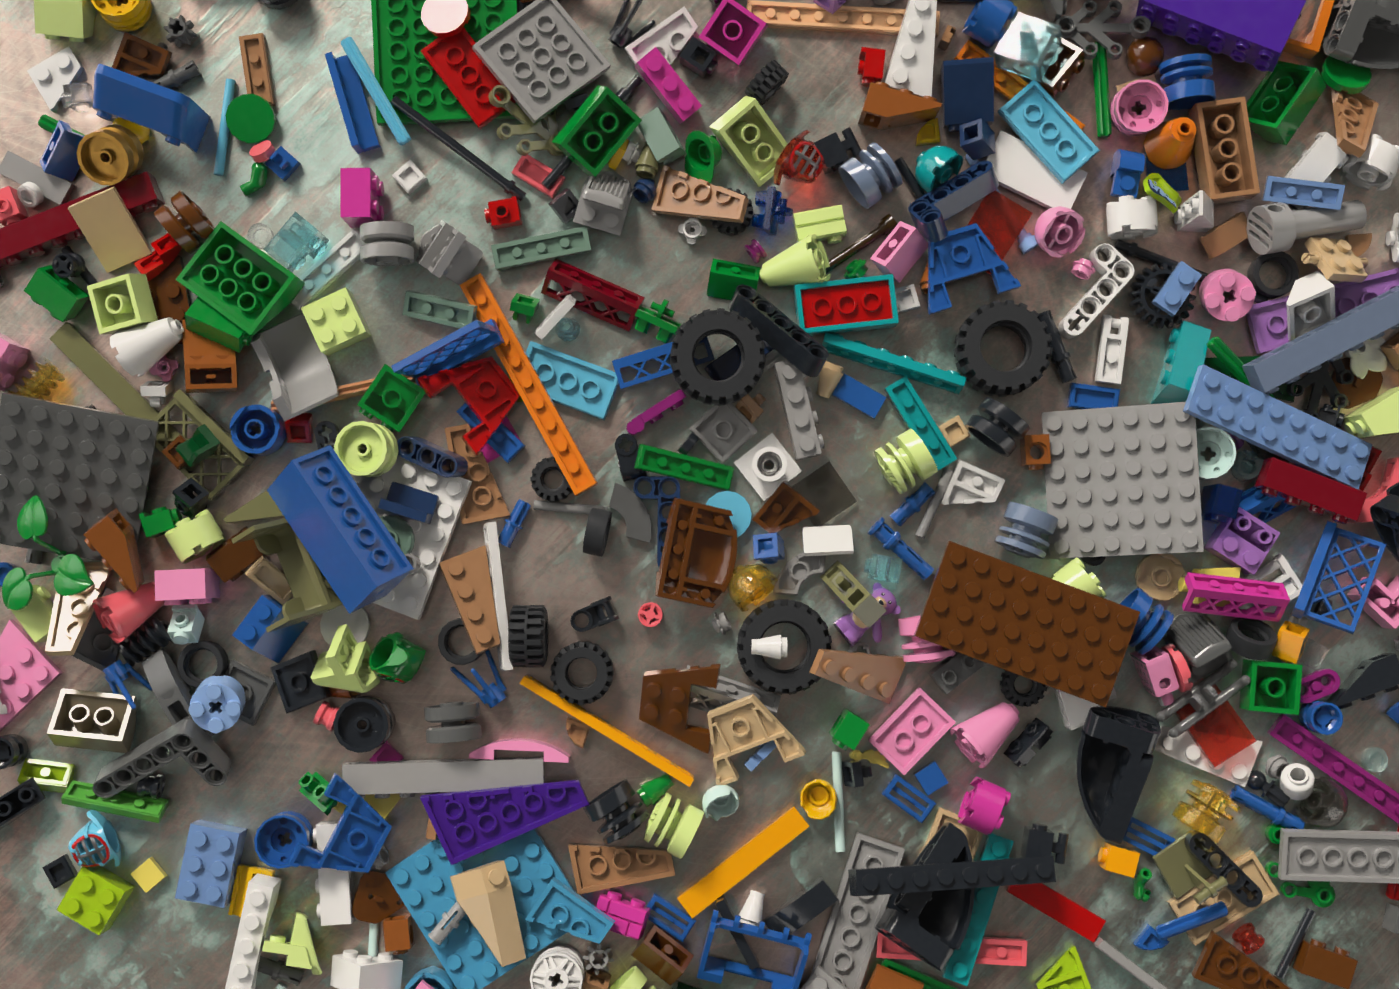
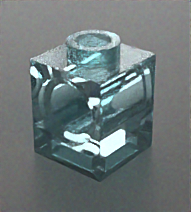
M871 554L870 558L865 560L864 572L867 573V578L898 583L903 559Z

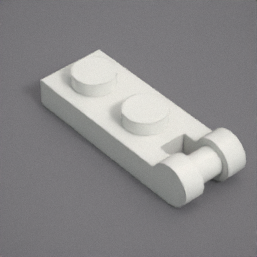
M1103 314L1094 382L1114 385L1121 384L1129 318L1120 317L1116 319L1112 318L1111 315ZM1111 328H1118V334H1111Z

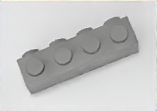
M788 360L774 363V372L795 460L820 456L822 453L821 449L825 447L822 435H817L815 425H819L816 410L811 411L809 401H813L810 386H805L804 378L807 376Z

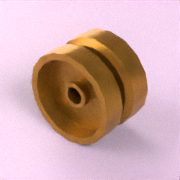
M107 125L83 137L78 145L77 159L83 173L91 181L100 185H114L137 173L142 167L144 153L138 137L130 129L121 125Z

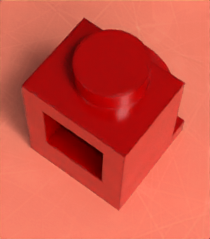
M861 47L859 59L861 60H859L857 75H862V86L869 88L871 82L882 81L886 50Z
M516 196L488 202L489 208L484 209L487 224L491 223L494 230L523 225L519 201ZM506 209L504 215H498V210Z

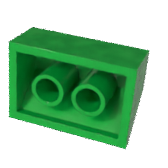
M1278 60L1273 72L1268 71L1246 103L1250 130L1266 141L1287 146L1327 87L1318 68Z

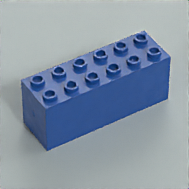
M331 445L291 460L267 489V492L349 614L385 597L414 569Z

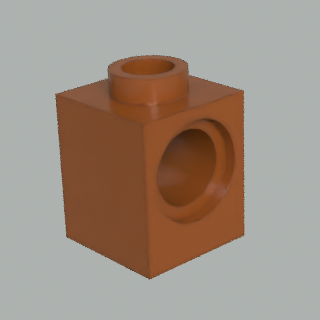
M1049 434L1025 435L1023 439H1020L1021 466H1029V470H1044V465L1051 464ZM1032 446L1040 450L1039 459H1034L1030 455Z
M411 914L388 916L383 921L385 952L393 951L394 955L407 953L408 949H411L415 944Z

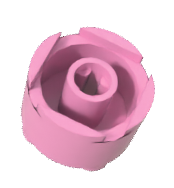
M1220 269L1209 273L1199 287L1202 307L1213 317L1222 321L1234 322L1245 316L1252 308L1256 296V291L1251 281L1233 269ZM1226 291L1231 295L1229 298H1225L1222 294Z

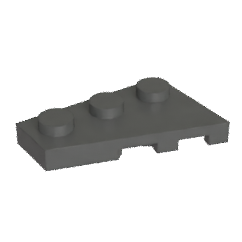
M106 587L100 597L116 592ZM94 611L74 655L71 656L102 671L115 663L119 643L110 638L109 635L113 632L107 627L103 629Z

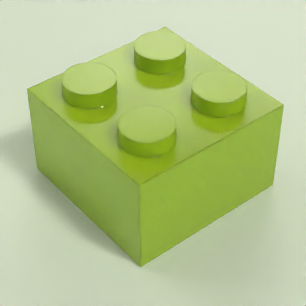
M103 866L82 867L56 910L95 934L101 935L111 928L135 886Z

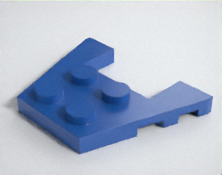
M977 223L948 231V235L941 241H928L929 315L948 310L952 307L945 283L990 271L998 294L1021 287L1018 279L1013 277L1008 270L1007 264L996 254L995 248Z
M334 773L324 795L347 806L323 852L298 842L288 861V865L292 867L307 866L316 869L332 868L341 871L369 873L392 826L347 782Z

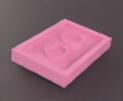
M918 687L868 741L905 775L956 722L928 694Z

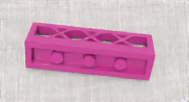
M1188 572L1184 579L1188 593L1182 604L1183 611L1279 622L1290 602L1283 583ZM1195 597L1206 598V601L1202 603H1193ZM1223 600L1231 602L1223 607L1215 605ZM1246 603H1252L1255 605L1248 609L1239 608L1240 606ZM1270 606H1277L1274 613L1263 611Z

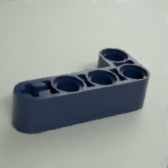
M980 161L909 205L908 210L915 228L923 237L930 242L943 240L948 235L944 221L998 188L999 182L993 164L990 161Z
M643 476L635 481L633 489L640 499L658 500L657 563L658 567H660L661 547H664L662 534L667 531L668 523H666L667 519L662 516V510L666 506H672L674 498L680 499L681 489L679 482L674 477ZM646 481L651 484L652 489L649 494L642 495L638 492V486L641 482ZM666 482H673L676 485L674 494L666 495L663 492L662 487Z

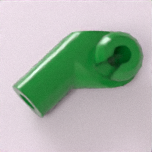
M262 162L253 163L251 180L240 185L245 196L254 193L266 185L268 170Z
M1142 868L1133 879V895L1138 901L1148 902L1151 897L1149 896L1151 891L1145 888V884L1152 877V872L1148 868Z

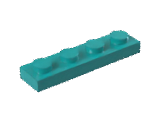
M907 376L886 387L884 390L908 429L914 430L923 441L934 459L938 471L957 460L956 455Z

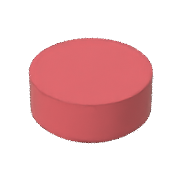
M264 140L254 145L250 149L249 154L254 162L261 163L270 159L269 157L275 152V148L269 140Z

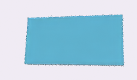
M1036 79L1032 80L997 112L1062 184L1100 151Z
M530 341L526 354L552 401L605 421L619 385L616 373Z

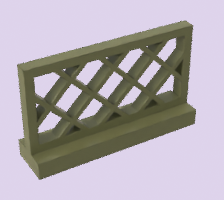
M179 389L173 395L174 398L152 419L161 421L159 425H165V439H156L155 447L162 453V450L175 440L170 439V425H182V436L188 440L190 438H187V425L196 424L200 427L205 424L220 441L217 455L206 458L217 459V473H204L205 460L200 462V473H190L187 470V465L180 471L188 479L192 477L208 491V499L213 500L255 458L250 453L240 450L233 443L231 434L189 393ZM176 405L182 410V421H170V411ZM222 458H231L237 466L231 472H222ZM194 476H200V481L197 480ZM204 476H217V486L211 492L204 486Z

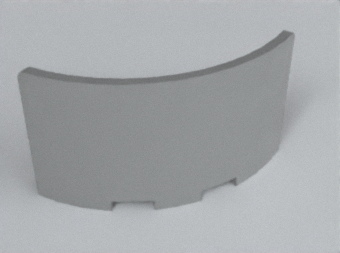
M303 313L253 335L251 344L266 373L270 372L273 381L269 382L272 400L284 421L339 396L330 362L327 356L321 353Z

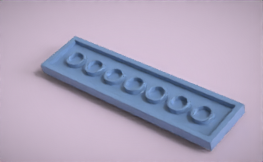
M1204 364L1197 368L1183 412L1302 468L1359 489L1372 444Z

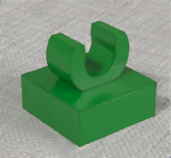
M516 293L510 304V311H514L513 320H517L519 313L526 315V323L529 324L539 308L540 299Z

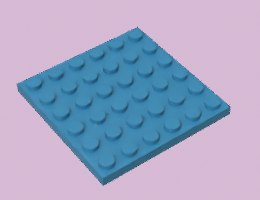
M536 828L454 865L450 864L441 842L437 838L385 872L457 989H482L526 959L501 967L467 914L459 921L460 925L458 928H453L441 945L436 944L428 936L441 921L442 914L445 911L448 912L457 902L450 876L497 860H504L512 887L526 959L567 933L557 928L555 930L548 928L546 925L535 921L532 923L525 920L553 877L575 891Z

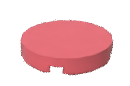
M1169 643L1162 646L1161 649L1169 654L1179 684L1178 690L1184 693L1193 687V683L1188 681L1191 678V672L1182 653L1178 650L1174 651L1175 645Z

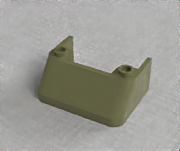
M286 518L253 525L231 539L233 544L254 539L256 547L261 553L265 555L277 553L294 599L285 602L282 607L284 618L266 628L267 633L301 623L342 605V602Z

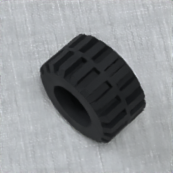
M513 605L508 625V652L512 667H544L548 656L549 634L548 614L544 605Z
M588 641L575 642L564 647L555 656L550 669V678L553 681L554 690L558 691L562 699L565 698L572 704H590L600 699L608 691L613 681V662L610 660L609 654L601 646ZM578 658L589 659L596 666L597 677L594 683L588 687H577L568 677L570 664Z

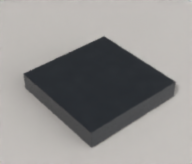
M316 650L270 667L286 714L331 697L328 687L316 685L311 679L318 660Z

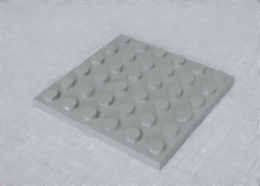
M1186 402L1042 412L1043 434H1049L1051 464L1045 465L1047 513L1059 519L1054 534L1049 535L1050 559L1204 552L1196 417L1183 412Z

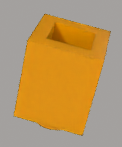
M1285 620L1278 631V639L1272 656L1278 657L1286 663L1297 664L1303 655L1310 629Z
M1105 842L1104 847H1101L1098 853L1099 866L1104 870L1134 878L1140 853L1134 849Z

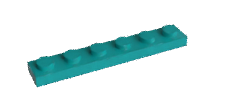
M825 333L821 344L830 354L902 377L907 376L908 379L958 395L963 389L967 378L953 370L945 371L931 363L923 364L914 361L909 356L891 354L889 350L884 348L876 349L869 347L862 341L844 339L842 335L837 333Z
M993 833L988 834L980 860L1009 858L1014 841ZM999 886L975 888L974 906L965 938L960 948L954 950L946 964L942 975L943 978L968 986Z

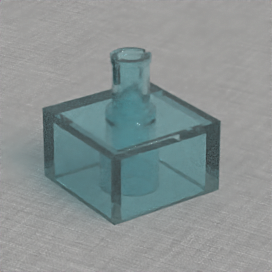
M1016 11L994 51L996 67L1041 82L1062 42L1061 26Z

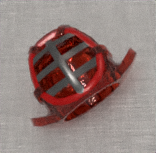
M808 129L793 137L780 154L774 169L773 180L775 185H780L782 176L787 180L795 182L813 183L820 175L825 160L814 145L815 143L804 139L810 133Z

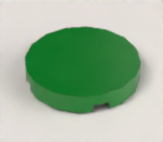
M1330 56L1326 58L1321 68L1323 70L1321 75L1326 84L1339 92L1342 90L1348 91L1347 94H1356L1365 90L1372 77L1370 68L1357 67Z
M242 94L234 98L227 107L225 115L227 127L238 140L246 143H257L267 139L274 131L276 116L273 107L262 96Z

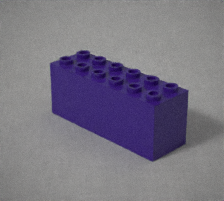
M1139 0L1136 17H1147L1151 22V27L1161 29L1166 35L1182 37L1186 42L1205 46L1213 53L1226 54L1236 62H1246L1254 65L1257 70L1273 72L1306 0Z

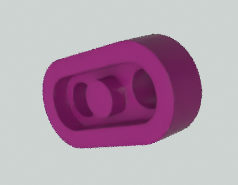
M1319 669L1303 676L1301 686L1305 688V692L1302 695L1300 694V703H1310L1336 692L1340 686L1339 675L1331 669ZM1323 677L1327 678L1326 685L1321 683Z

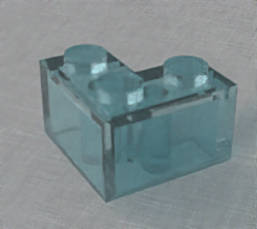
M295 211L263 250L293 273L295 269L299 270L304 265L307 255H310L313 259L316 256L322 255L327 249L329 240Z

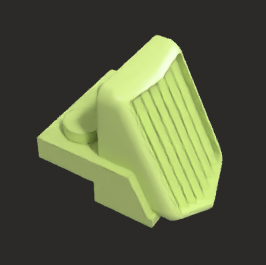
M347 624L338 626L329 650L319 655L311 675L313 683L319 686L367 693L380 683V678L369 666V657L372 651L366 641L357 643Z
M296 912L290 941H285L286 936L271 934L270 938L264 939L262 951L287 955L286 966L311 969L312 974L321 975L322 970L318 964L307 922L308 916L304 913Z

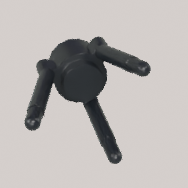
M629 0L624 1L615 24L609 32L610 37L608 40L621 50H624L626 46L645 34L655 24V21L651 20L633 37L631 36L633 32L628 28V25L643 0L635 2L624 23L620 24Z

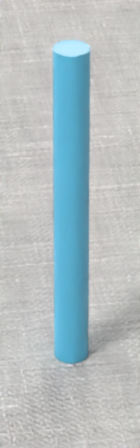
M226 79L214 167V175L224 176L229 128L227 127L225 115L228 105L234 99L236 81L233 79Z

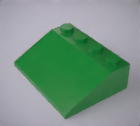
M222 221L219 222L176 278L179 283L251 336L255 335L285 309L305 285L296 275Z

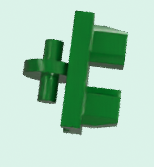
M665 299L661 305L652 302L651 309L641 306L635 314L638 317L635 329L647 334L651 324L660 327L656 339L664 343H668L671 337L677 333L681 323L668 318H673L675 311L667 308L669 301Z
M307 772L299 780L298 784L302 786L299 791L328 816L331 809L338 802L324 795L329 782L317 772L313 775Z

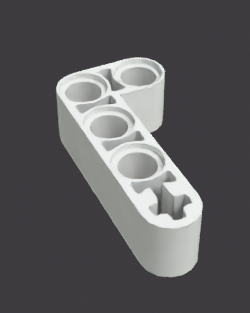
M1100 244L1089 254L1088 260L1093 263L1092 267L1102 276L1060 321L1058 331L1065 339H1072L1081 334L1134 275L1132 263L1110 244ZM1098 251L1104 252L1106 254V262H1102L1098 259ZM1117 267L1124 270V278L1116 275ZM1100 285L1108 288V296H1103L1100 293ZM1084 303L1092 306V314L1085 313L1083 310ZM1078 318L1080 321L1070 331L1068 329L1070 323Z

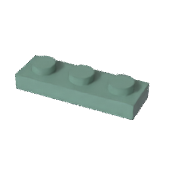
M408 290L405 293L402 315L462 328L476 320L478 306Z

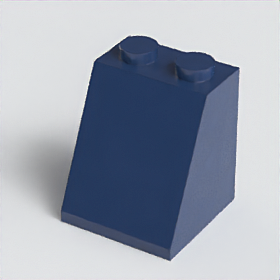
M994 57L943 61L940 69L943 128H949V132L960 131V125L980 118L988 125H992L994 122Z

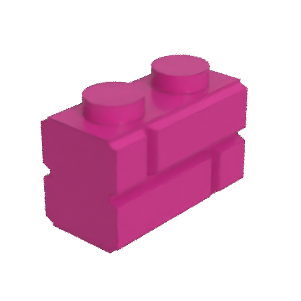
M615 891L601 894L596 907L615 920L609 931L636 940H640L643 937L651 908L645 906L646 902L632 898L631 901L622 899V894Z

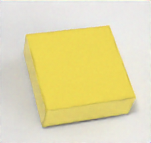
M153 857L148 858L130 874L145 893L149 892L168 876Z

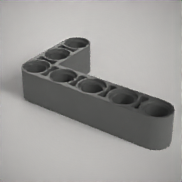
M184 719L103 766L92 788L98 797H112L180 756L208 784L220 786L225 783L232 763L229 756L194 720Z

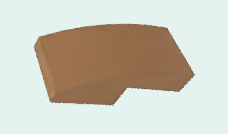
M1244 212L1236 213L1222 225L1214 226L1199 238L1209 259L1221 255L1248 238L1246 230L1247 217Z

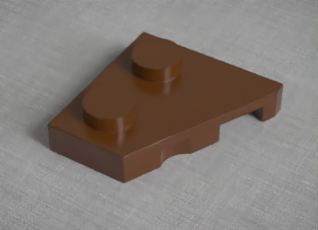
M125 32L112 68L136 77L162 76L165 74L172 52Z

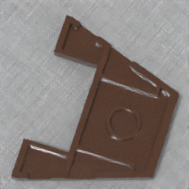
M711 664L710 667L701 668L700 666H690V669L682 670L672 668L645 671L642 683L639 720L709 754L711 748L709 729L688 725L692 684L716 689L719 682L721 664Z

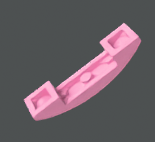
M525 738L494 741L480 746L469 753V759L494 760L497 757V750L544 752L543 762L569 763L571 756L552 744Z

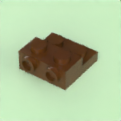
M1043 28L1014 63V69L1032 80L1036 79L1048 94L1055 97L1058 92L1063 93L1068 88L1069 78L1073 73L1079 74L1085 65L1083 49Z

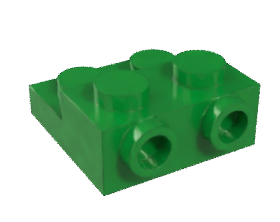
M384 364L357 405L361 407L359 412L370 420L375 416L382 421L380 425L385 426L392 433L394 430L400 432L426 392L403 375L394 373L391 367Z

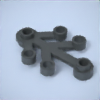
M1088 0L1084 2L1083 7L1073 16H1062L1055 21L1053 26L1054 34L1065 40L1070 39L1079 48L1083 49L1085 59H1094L1097 55L1098 47L1095 43L1088 42L1081 34H1089L1107 50L1109 59L1117 60L1121 57L1123 47L1121 44L1112 41L1105 34H1131L1136 39L1144 38L1149 33L1151 22L1145 16H1137L1131 23H1105L1111 17H1118L1121 13L1122 4L1117 0H1113L1092 21L1080 23L1085 17L1090 18L1096 14L1097 3ZM1091 7L1093 10L1089 11L1086 8ZM1115 7L1118 10L1113 11L1110 8ZM1087 49H1091V50H1093L1094 52H1093V53H1088L1086 50H1087ZM1115 49L1118 53H1113L1111 50Z

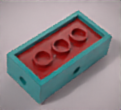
M893 274L825 281L822 283L798 284L794 286L793 293L797 325L811 337L825 335V333L839 334L893 328L899 323Z

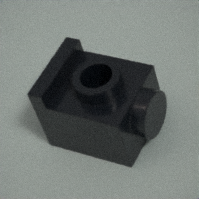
M694 36L679 56L681 65H685L702 78L707 73L711 75L718 65L716 61L717 52ZM701 58L705 62L701 65L696 60Z
M192 477L173 490L172 494L175 496L174 504L177 510L184 516L194 519L195 515L207 509L209 492Z

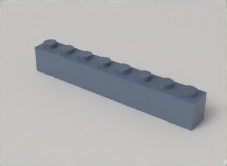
M1399 285L1243 365L1242 368L1250 386L1267 395L1279 390V385L1283 383L1290 384L1301 378L1300 374L1306 371L1311 373L1322 367L1321 364L1327 360L1332 362L1343 357V352L1363 347L1364 341L1368 339L1375 340L1384 336V331L1389 328H1399Z

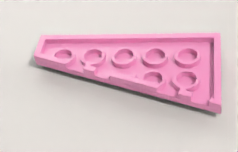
M14 620L8 621L0 636V700L2 705L5 704L7 707V714H0V732L63 673Z

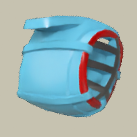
M89 810L86 814L91 821L84 825L68 844V849L73 859L80 867H102L112 859L114 860L115 867L119 866L121 846L115 828L101 813Z

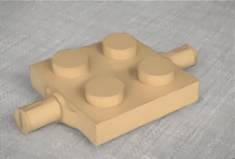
M1309 237L1304 243L1309 253L1302 255V263L1316 265L1327 280L1362 283L1368 277L1363 269L1368 266L1367 258L1355 256L1351 250V245L1343 239Z

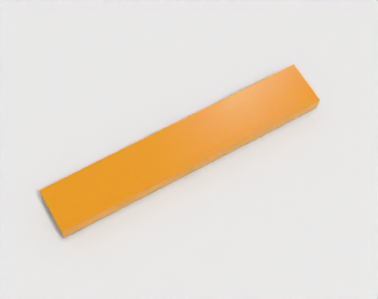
M795 806L791 807L677 897L678 901L693 919L810 827Z

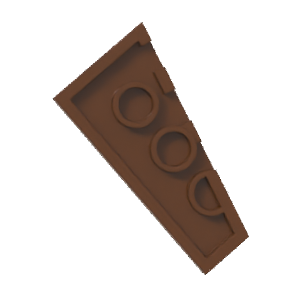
M1211 930L1192 971L1194 978L1220 989H1292L1213 930Z

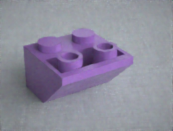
M1237 506L1215 528L1204 549L1228 565L1240 567V572L1244 575H1255L1280 535V532Z

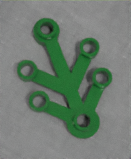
M1271 823L1265 829V836L1270 842L1280 845V838L1277 839L1275 833L1281 830V828H1286ZM1269 861L1265 865V871L1269 876L1278 877V863L1275 861ZM1273 865L1277 866L1275 873L1270 872V868ZM1285 881L1280 885L1282 895L1288 898L1295 896L1307 897L1316 906L1322 908L1330 906L1336 897L1335 890L1329 881H1306L1310 887L1296 886L1289 881ZM1291 885L1292 891L1286 894V887ZM1323 891L1327 893L1325 899L1320 898V894Z

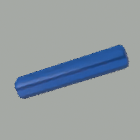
M1220 901L1158 925L1156 933L1160 940H1165L1227 916L1228 909L1225 903Z

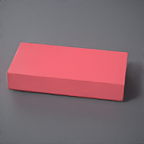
M530 155L521 156L511 172L515 177L554 199L566 180L561 175L548 190L541 183L553 169Z

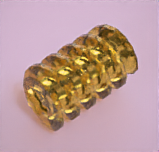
M43 357L46 364L43 365L36 362L35 364L39 370L36 372L29 369L28 372L32 377L22 376L21 379L25 384L15 383L14 386L18 391L8 390L7 393L44 400L43 395L49 396L51 394L50 388L56 389L58 387L57 381L63 382L65 376L54 363Z

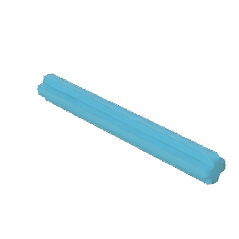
M352 37L343 39L341 46L399 145H405L411 140V137Z

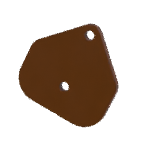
M1350 358L1341 359L1345 369L1351 371ZM1333 370L1331 375L1339 393L1345 394L1348 398L1349 405H1346L1344 409H1350L1376 398L1383 383L1382 373L1368 370L1364 379L1356 378L1354 375L1353 382L1348 385L1337 382L1335 370ZM1346 373L1343 375L1344 381L1347 379Z
M369 871V873H364L359 880L352 905V913L360 921L377 924L401 909L405 904L385 873ZM370 894L373 895L371 899L368 898Z

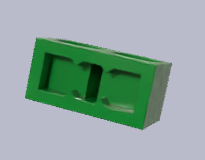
M844 707L829 731L833 737L831 741L845 751L848 747L855 750L870 724Z

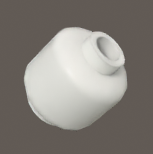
M1293 763L1282 770L1280 788L1290 799L1304 800L1313 792L1315 778L1309 767L1304 764Z

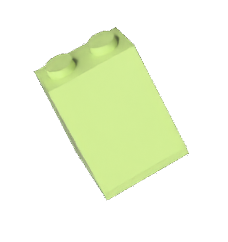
M34 0L35 33L45 34L46 39H60V36L69 37L71 42H84V38L93 36L96 8L91 0Z
M1399 386L1387 390L1345 416V431L1360 439L1399 434Z

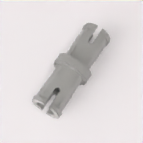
M458 902L448 912L445 911L442 914L441 921L428 934L438 945L442 944V941L453 928H458L460 925L459 921L466 914Z

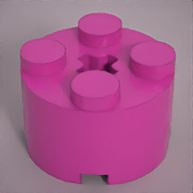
M975 777L970 783L974 788L970 792L966 791L958 812V817L961 819L958 820V823L988 835L993 832L994 828L998 830L1001 827L1004 819L1001 812L1003 807L1007 806L1011 793L1003 787L980 777Z

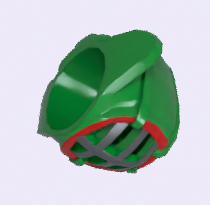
M394 632L379 639L370 654L369 666L382 680L405 684L417 674L425 657L426 650L403 638L401 633Z

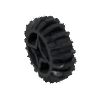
M1167 263L1161 264L1160 268L1157 264H1153L1151 269L1146 267L1142 270V274L1135 276L1137 282L1130 284V287L1135 291L1129 292L1128 296L1135 300L1131 301L1129 306L1137 307L1133 315L1140 313L1142 316L1139 322L1141 323L1148 319V327L1150 328L1156 323L1157 329H1162L1164 325L1170 329L1174 323L1179 325L1182 323V318L1186 319L1190 316L1187 310L1194 309V305L1190 301L1196 300V296L1190 293L1174 316L1160 314L1161 309L1152 304V301L1176 265H1172L1168 270ZM1150 279H1164V282L1159 287L1154 285L1152 287L1147 286ZM1145 297L1151 301V308L1148 306Z

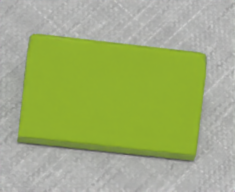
M25 758L17 781L19 784H22L34 777L42 791L64 793L73 780L75 765Z

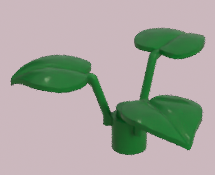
M38 495L30 498L18 515L17 528L19 534L23 539L29 540L33 538L34 542L55 552L58 556L53 558L51 562L52 571L33 573L26 576L25 570L17 567L8 572L2 585V598L7 609L21 610L30 603L33 587L29 580L33 578L56 575L54 578V588L62 596L76 595L94 584L86 572L82 559L78 555L66 554V551L59 550L39 538V536H43L48 528L47 512Z

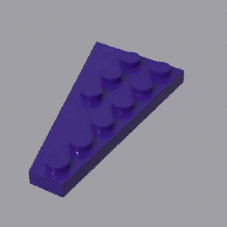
M580 780L421 795L420 797L451 865L589 805V800Z

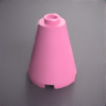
M1002 702L950 729V734L952 736L955 733L957 740L954 743L970 762L978 761L981 763L978 767L985 768L1019 722L1018 715L1020 713L1012 703Z

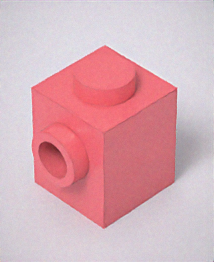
M10 186L0 189V224L7 226L28 218L25 205L18 198L17 190Z

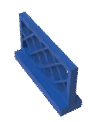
M490 319L486 322L475 320L391 367L394 373L413 377L417 382L420 376H430L437 374L441 370L457 368L502 344L504 339L495 320Z
M1327 520L1291 616L1300 619L1303 616L1353 634L1386 544L1338 528L1336 523ZM1338 536L1349 539L1353 547L1341 551L1336 543ZM1371 546L1378 549L1375 557L1366 560L1360 548ZM1356 551L1362 562L1349 566L1344 555ZM1339 557L1345 568L1333 573L1328 562ZM1364 566L1369 576L1358 582L1352 570ZM1325 570H1326L1327 573H1328V575H1326V576L1323 577V575H1324V573H1325ZM1348 572L1354 584L1341 588L1336 576ZM1331 579L1337 590L1324 594L1320 583ZM1356 588L1361 598L1350 604L1344 592ZM1318 591L1320 597L1315 598ZM1339 594L1346 606L1333 610L1327 599ZM1322 600L1329 611L1323 615L1310 612L1312 605ZM1348 610L1353 618L1351 625L1341 623L1336 614Z

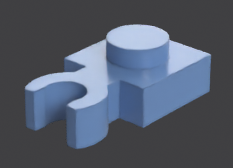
M774 740L759 745L754 754L744 762V765L751 772L777 747Z

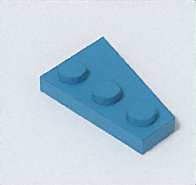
M555 877L552 878L525 918L526 921L532 923L535 921L554 930L557 928L569 932L573 936L598 944L602 942L615 922L614 919Z

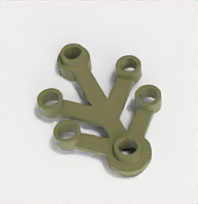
M497 85L490 91L489 101L493 106L503 107L523 123L521 125L503 123L497 129V136L501 140H508L511 136L536 134L543 140L530 141L522 139L516 145V150L520 155L526 156L531 151L547 150L553 156L564 155L552 143L559 133L556 109L551 112V115L543 118L547 120V130L542 126L541 120L534 124L525 112L510 100V92L505 86ZM495 95L499 96L501 101L497 100ZM502 128L507 130L508 135L502 132ZM522 144L526 145L528 150H524Z

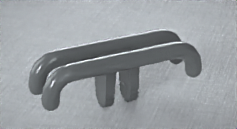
M1230 659L1191 690L1156 714V720L1163 722L1188 703L1194 708V713L1169 730L1171 738L1180 736L1250 684V677L1244 675L1219 694L1212 687L1237 667L1236 660Z

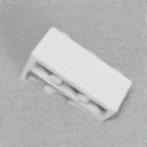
M1319 132L1314 138L1316 141L1313 145L1302 153V158L1288 171L1284 178L1329 183L1332 179L1330 174L1335 168L1340 169L1349 157L1337 146L1336 138L1328 132ZM1289 204L1296 210L1301 209L1302 207H1308L1303 205Z

